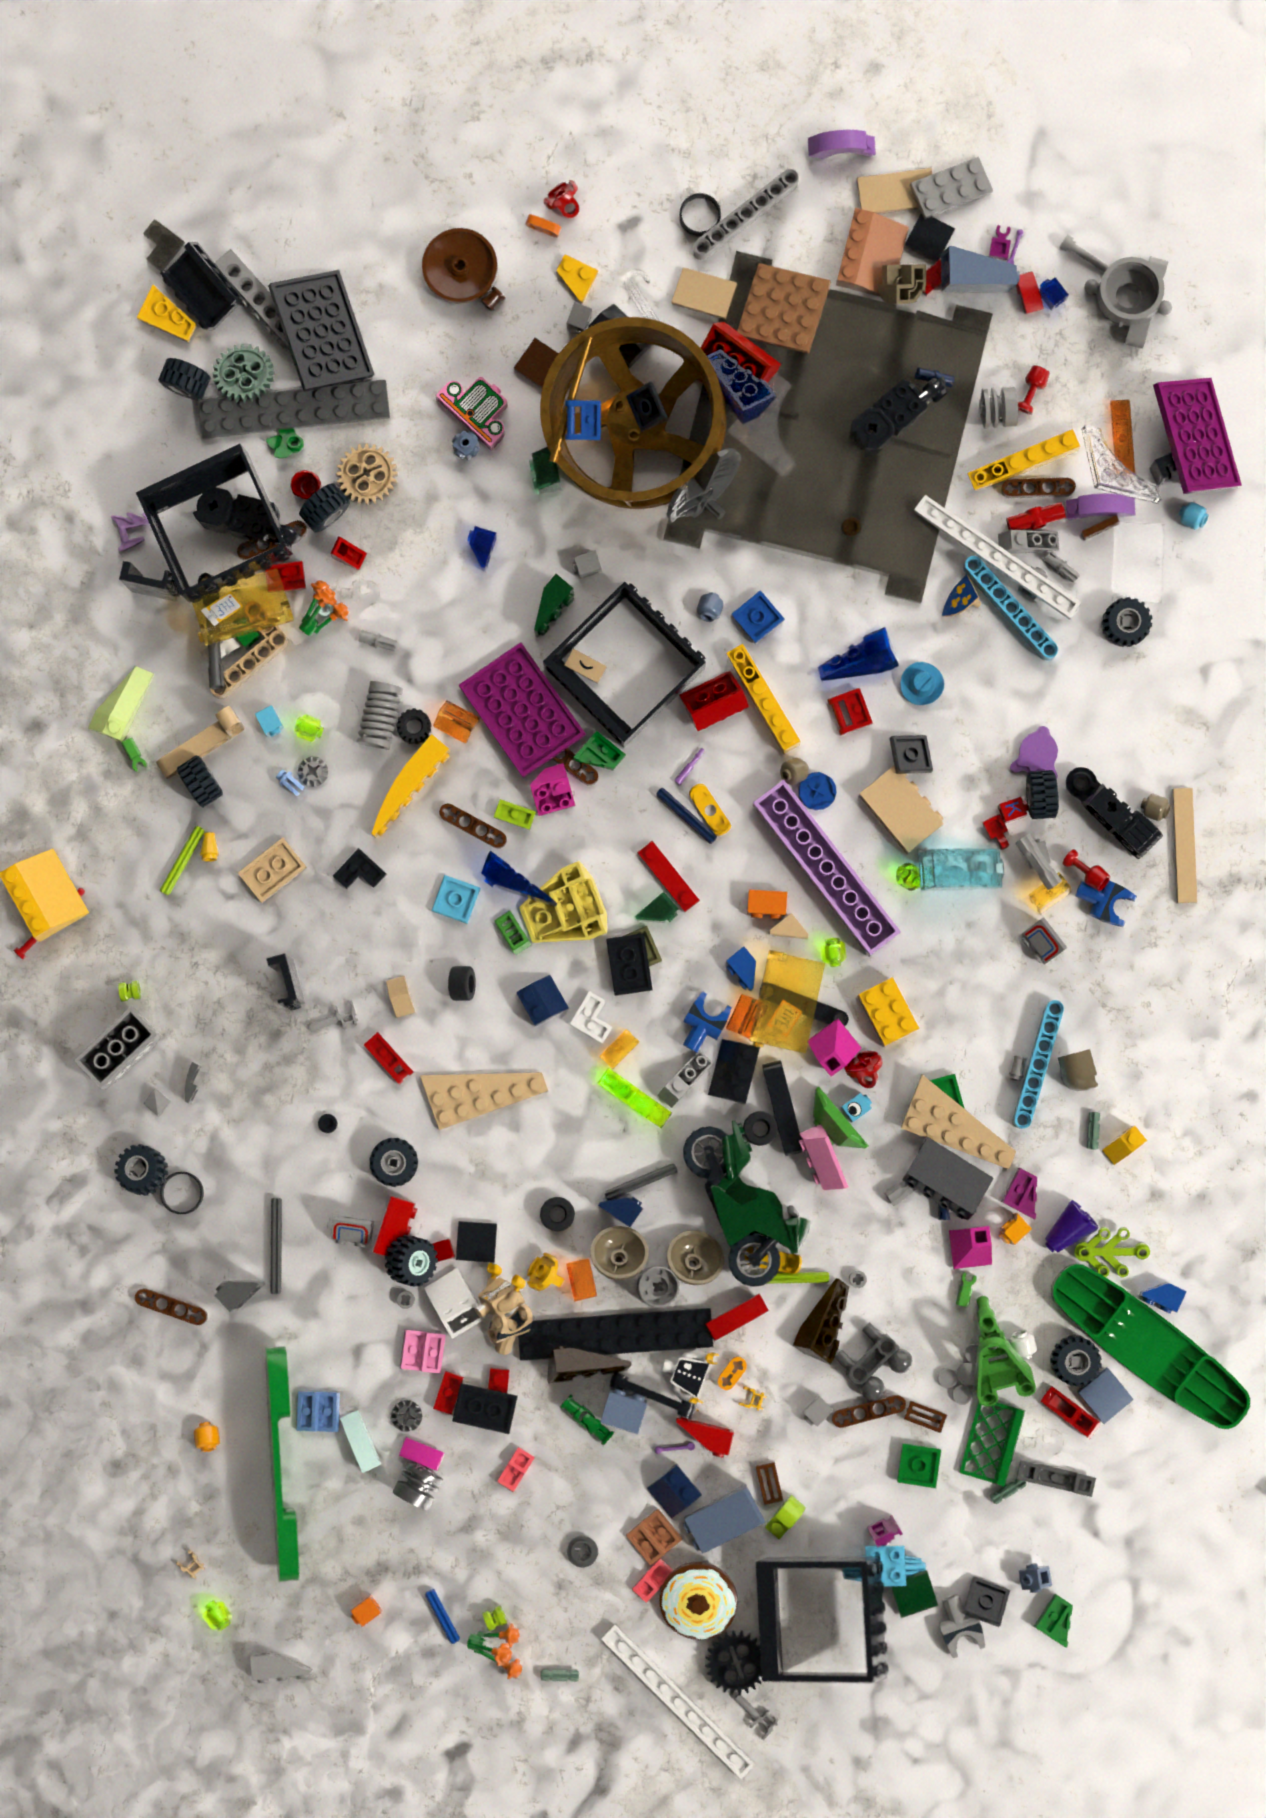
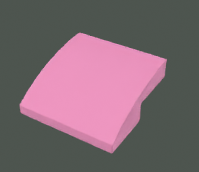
M405 1329L400 1368L441 1374L446 1335Z

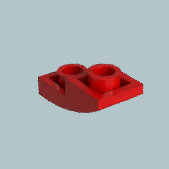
M1033 271L1020 274L1016 289L1017 294L1021 296L1024 314L1043 310L1041 294Z

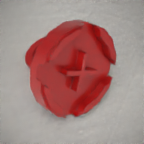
M569 180L568 184L562 182L554 187L547 194L548 198L543 200L546 208L554 209L558 207L565 217H575L579 212V205L573 197L578 190L575 181ZM567 204H574L572 212L565 211Z
M862 1051L844 1068L846 1074L852 1078H857L861 1086L873 1088L878 1081L877 1071L882 1067L883 1061L878 1052ZM869 1076L872 1081L866 1080L865 1077Z

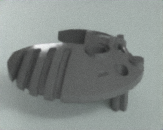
M734 448L724 449L712 454L695 478L690 479L674 491L666 513L668 519L674 522L680 517L692 516L695 518L706 509L717 520L723 518L726 512L715 501L724 493L736 476L737 469L741 465L739 463L742 460L741 454Z

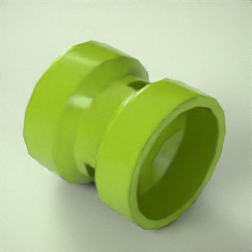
M138 980L128 984L125 982L118 983L121 1002L128 1001L131 998L134 1000L141 999V989Z
M501 1605L495 1607L491 1612L486 1611L482 1613L489 1631L494 1630L498 1625L508 1624Z

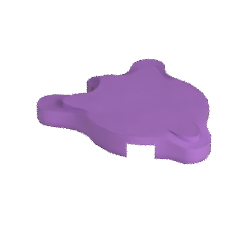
M1040 726L1037 731L1029 734L1022 741L1019 756L1010 766L1012 772L1025 771L1028 774L1030 771L1053 770L1057 779L1058 775L1054 763L1057 758L1058 747L1047 727Z

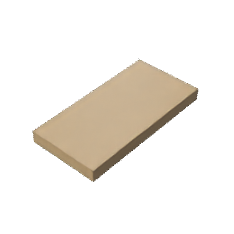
M932 168L857 177L861 209L877 214L919 209L910 183L932 175Z

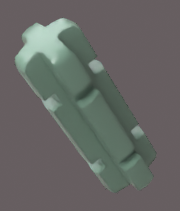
M1089 1112L1088 1120H1090V1123H1088L1087 1138H1089V1141H1087V1149L1097 1150L1100 1113Z
M1016 1479L1014 1483H1009L1001 1488L998 1493L995 1492L990 1497L994 1504L1002 1502L1003 1498L1010 1497L1018 1492V1489L1026 1487L1027 1484L1025 1481Z
M541 1670V1680H570L571 1682H577L579 1680V1671Z

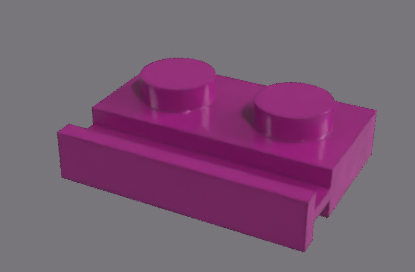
M892 1515L886 1521L882 1519L867 1527L877 1547L888 1545L891 1543V1540L895 1539L894 1536L897 1534L903 1535Z

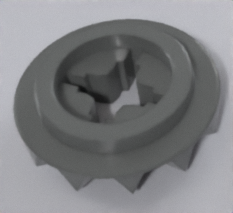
M405 1400L399 1402L391 1413V1420L394 1426L404 1432L415 1430L422 1421L421 1408L413 1401ZM410 1408L409 1415L415 1419H408L404 1424V1417L398 1414L405 1413Z
M578 1536L572 1539L567 1547L568 1559L577 1567L584 1568L592 1565L598 1556V1547L595 1541L587 1536ZM586 1544V1551L591 1555L584 1554L579 1559V1552L574 1548H582Z

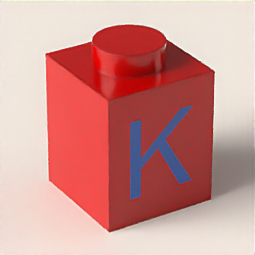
M1021 797L997 806L1005 824L1026 817L1028 815L1027 811H1029L1026 800H1022Z

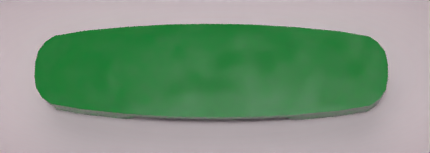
M1072 1264L1066 1266L1056 1276L1051 1285V1296L1056 1305L1082 1331L1127 1369L1179 1406L1217 1428L1230 1429L1236 1427L1243 1420L1250 1408L1251 1399L1248 1391L1215 1358L1208 1355L1169 1321L1128 1293L1124 1288L1084 1265Z
M285 1346L265 1348V1370L277 1574L279 1582L299 1580L297 1517L294 1508L283 1507L278 1421L281 1418L290 1417L287 1353Z

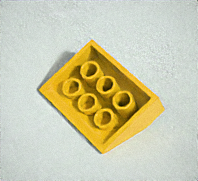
M54 849L15 863L0 872V878L30 932L39 942L89 914L87 907Z

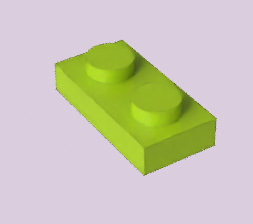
M500 799L494 818L530 830L536 811Z

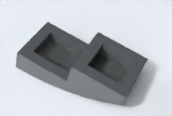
M193 1062L190 1065L185 1082V1102L192 1104L200 1088L193 1083L201 1066Z

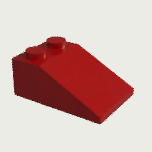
M676 1416V1422L704 1447L712 1451L713 1456L724 1458V1455L729 1456L734 1436L733 1430Z

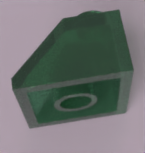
M548 447L532 453V460H529L530 469L535 471L536 478H532L534 489H538L539 494L562 490L557 463L549 461L551 452Z

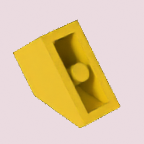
M1134 1125L1102 1149V1151L1115 1165L1133 1153L1147 1140Z

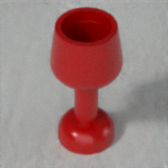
M1037 365L1031 367L1025 377V381L1030 387L1024 401L1018 402V411L1028 415L1033 414V407L1030 404L1036 390L1044 389L1047 386L1050 375L1047 369Z
M1072 849L1066 855L1062 864L1066 867L1074 865L1086 874L1084 881L1088 886L1101 891L1108 884L1111 876L1099 865L1089 868L1078 859V852Z

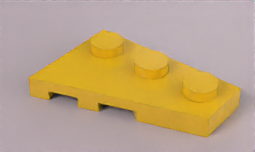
M152 285L138 313L137 319L189 343L197 325L162 294L157 287Z

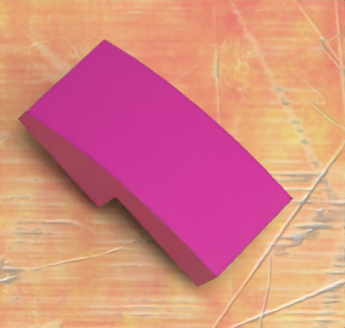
M406 1437L399 1456L438 1471L445 1453Z

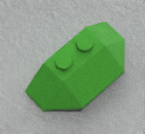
M817 1087L815 1089L813 1118L815 1119L813 1123L815 1126L822 1125L828 1134L832 1146L836 1144L840 1147L867 1148L869 1145L822 1089Z

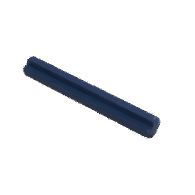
M663 787L658 790L656 796L709 844H712L717 839V836L667 790Z

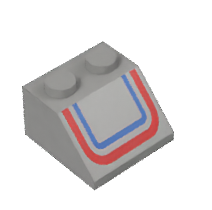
M1044 917L1021 934L1023 936V943L1028 948L1031 946L1035 952L1033 955L1039 963L1043 962L1044 965L1067 949V946Z
M334 1215L332 1216L331 1239H336L335 1243L347 1245V1241L355 1242L354 1246L366 1247V1244H371L374 1221Z

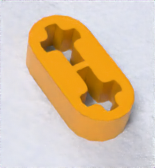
M734 1357L719 1375L718 1385L721 1389H732L747 1368L746 1361L743 1358ZM742 1361L741 1365L743 1369H737L736 1372L733 1373L732 1370L735 1367L733 1362ZM731 1373L733 1375L730 1379L731 1385L723 1386L722 1377L727 1378Z

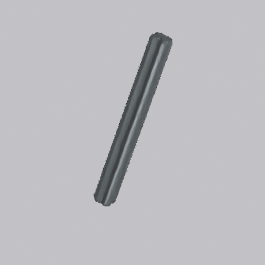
M272 1198L271 1294H280L282 1199Z

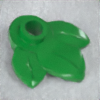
M294 428L279 430V435L266 440L269 447L275 450L274 457L281 459L289 457L292 453L300 452L304 447L303 439L296 435Z

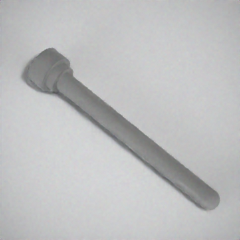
M1070 235L1066 236L1060 245L1061 249L1064 251L1068 250L1069 252L1073 251L1103 272L1109 267L1107 264L1076 245L1073 237ZM1125 285L1134 292L1139 291L1138 288L1133 285Z

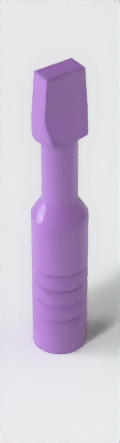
M703 748L696 753L692 761L676 777L674 781L677 784L681 785L692 771L695 763L705 752Z

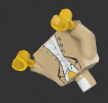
M489 1263L487 1272L491 1274V1277L488 1278L486 1289L478 1295L481 1305L475 1309L480 1318L487 1314L494 1316L501 1312L505 1315L525 1303L520 1289H523L526 1285L525 1280L518 1275L513 1276L511 1283L500 1277L496 1279L502 1273V1269L497 1264Z

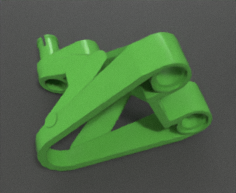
M978 1297L976 1300L979 1309L977 1318L981 1335H979L980 1344L976 1348L977 1358L974 1383L980 1404L987 1407L995 1405L998 1401L997 1390L1012 1386L1016 1387L1017 1393L1020 1396L1027 1397L1033 1395L1036 1391V1385L1031 1367L1011 1347L1003 1329L1000 1330L995 1313L990 1308L988 1297ZM1007 1354L1006 1358L991 1362L988 1360V1358Z

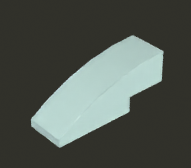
M357 1410L340 1418L362 1473L381 1465L382 1463L359 1411Z

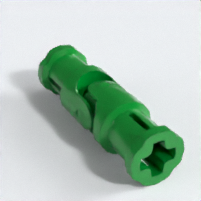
M570 1394L561 1404L560 1408H564L569 1412L573 1420L582 1427L587 1428L588 1433L595 1435L604 1446L615 1432L609 1431L600 1423V1419H594V1414L584 1405L576 1402L572 1398L573 1395ZM587 1412V1414L583 1416L582 1420L580 1421L579 1416L581 1415V1413Z

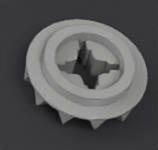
M310 756L303 759L298 766L299 779L309 787L323 784L328 777L327 764L319 757ZM308 765L312 768L318 767L316 770L318 778L312 774L308 775L310 772Z

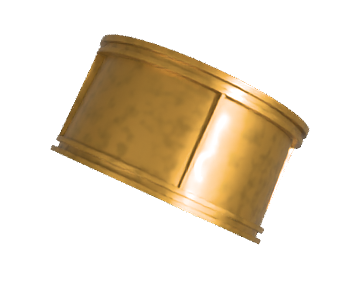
M622 317L603 321L589 327L574 337L560 351L549 368L540 400V419L544 439L549 451L552 452L550 448L555 442L563 415L565 397L573 381L585 337H591L593 341L586 363L593 357L598 356L621 390L618 394L601 404V428L607 426L615 455L611 486L605 487L597 483L578 466L567 447L565 436L561 446L563 449L562 452H559L557 464L579 488L606 504L627 509H647L670 503L674 491L690 479L695 478L708 458L722 449L726 433L727 413L719 380L711 362L702 349L691 338L675 327L661 321L642 317ZM629 343L652 344L668 349L683 358V364L665 384L661 393L658 394L668 419L677 399L696 379L702 380L709 396L712 413L711 431L705 445L679 435L667 433L665 427L668 421L646 431H640L626 396L644 384L631 374L619 351L620 345ZM575 413V434H580V413ZM636 448L668 451L692 463L684 473L665 485L646 491L632 492L634 449Z

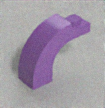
M834 130L819 133L808 138L809 156L825 159L835 154L855 153L872 157L876 155L875 136L866 135V131Z
M1112 493L1090 494L1066 500V518L1068 520L1091 516L1113 517L1117 515L1118 518L1136 515L1135 497L1130 495Z

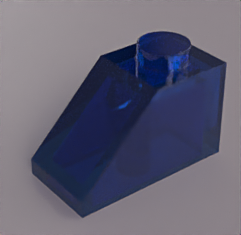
M475 526L473 531L470 530L467 541H469L470 548L482 571L486 572L498 536L496 532Z

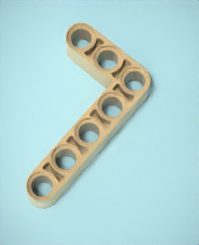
M257 602L248 603L244 610L248 619L265 639L224 672L225 689L221 694H217L215 689H210L212 694L218 699L228 697L288 645V639ZM252 608L259 609V612L256 616L250 615V610ZM270 622V629L262 630L263 623ZM276 637H283V642L281 644H274V639ZM266 648L269 650L267 656H259L261 649ZM247 661L254 662V666L251 669H245ZM233 673L239 674L237 681H230V676Z
M230 706L223 708L215 715L218 719L217 722L156 762L166 779L178 773L177 767L195 755L201 758L245 729Z

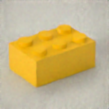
M893 977L857 995L883 1047L919 1029Z

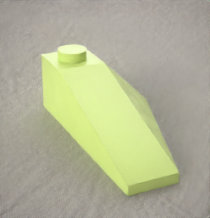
M136 666L95 711L88 729L121 743L125 741L154 674Z

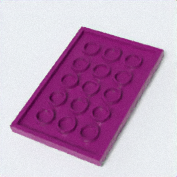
M1212 378L1167 381L1154 384L1153 388L1183 494L1232 489L1242 486Z
M522 642L459 684L460 689L523 778L586 736L584 730Z

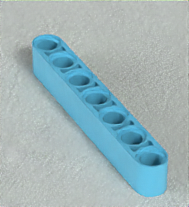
M968 557L963 566L964 572L1038 656L1044 661H1051L1058 653L1056 643L979 557ZM975 562L978 568L971 570L968 567V563ZM987 576L990 579V583L983 584L980 578ZM995 590L1001 591L1002 594H1003V597H1002V598H996V597H994L993 591H995ZM1006 605H1013L1015 607V612H1008L1006 610ZM1022 618L1027 620L1028 626H1020L1018 620ZM1038 633L1041 639L1034 641L1031 638V634ZM1044 648H1052L1053 654L1046 655L1044 653Z
M1058 1000L1048 1002L1043 1011L1013 1115V1125L1018 1129L1029 1127L1034 1116L1064 1012V1006ZM1051 1004L1058 1006V1014L1055 1015L1050 1012L1049 1007ZM1047 1022L1051 1023L1054 1027L1051 1033H1047L1044 1030V1025ZM1041 1041H1045L1048 1044L1047 1051L1039 1049ZM1036 1059L1041 1060L1043 1063L1041 1070H1037L1033 1066ZM1030 1078H1035L1038 1082L1035 1089L1030 1088L1028 1085ZM1025 1096H1029L1032 1099L1030 1107H1026L1023 1104ZM1019 1115H1024L1027 1118L1024 1126L1019 1125L1017 1122Z

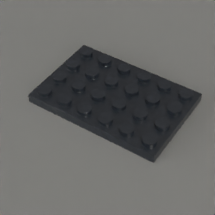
M339 270L273 282L268 285L304 392L367 379L375 375Z

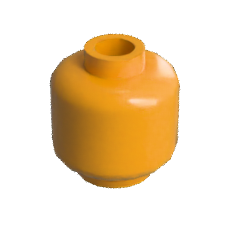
M203 1422L194 1430L193 1434L197 1449H200L201 1452L216 1450V1447L220 1444L217 1426L211 1425L210 1422Z

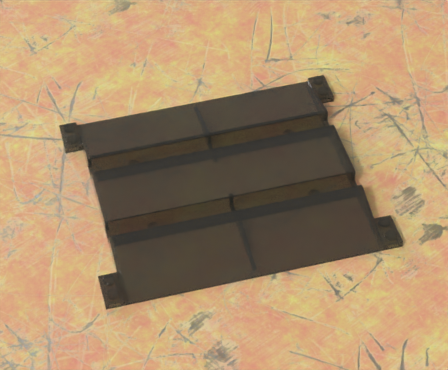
M736 251L729 281L736 282L737 287L726 320L719 318V322H725L738 331L758 263L772 266V259ZM829 289L809 354L748 339L781 363V366L771 383L746 414L725 400L727 424L721 451L734 448L741 454L742 459L739 462L741 465L737 469L738 472L733 481L715 501L726 513L723 515V518L718 520L707 509L695 518L692 516L680 517L674 522L668 519L663 541L700 549L704 531L888 576L884 595L921 604L939 529L916 514L914 509L925 495L945 508L993 313L956 304L952 321L923 311L917 310L916 313L896 309L897 305ZM918 367L931 371L938 370L940 373L955 377L954 383L951 382L953 386L951 388L946 386L945 388L948 393L937 403L931 401L927 404L926 413L898 437L894 435L891 443L876 456H865V450H861L855 444L854 437L849 438L852 420L865 409L873 407L877 400L902 379L910 381L921 394L924 392L922 388L928 382L915 379V372H919L916 370ZM704 384L702 385L689 440L701 445L706 444L712 423L710 400ZM868 430V432H869L870 434H871L872 432H873V434H875V432H874L873 430ZM683 460L680 475L684 473L692 465V463ZM848 517H855L861 523V530L856 536L848 537L841 530L842 522Z

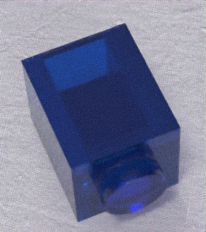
M1056 277L1052 280L1047 279L1040 285L1041 298L1051 311L1065 302L1069 296Z

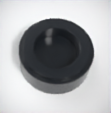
M324 1114L319 1118L318 1127L322 1132L332 1133L337 1129L338 1121L335 1116Z

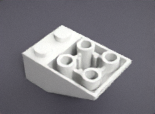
M458 1268L424 1287L452 1339L486 1319V1316L480 1318L477 1315L475 1309L479 1304Z

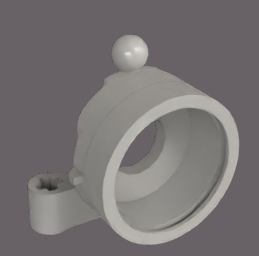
M1151 256L1149 261L1138 257L1122 258L1107 268L1100 284L1092 279L1085 283L1084 288L1088 294L1097 293L1098 306L1104 316L1118 323V327L1123 325L1129 326L1124 344L1143 349L1151 318L1157 311L1161 315H1167L1172 311L1171 303L1167 300L1162 301L1164 296L1163 278L1169 261ZM1133 285L1138 288L1141 293V302L1136 307L1125 308L1118 303L1116 292L1121 286Z

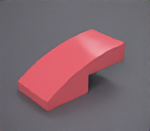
M518 1447L497 1483L514 1492L535 1457Z
M660 1558L632 1590L647 1603L660 1589L673 1569Z

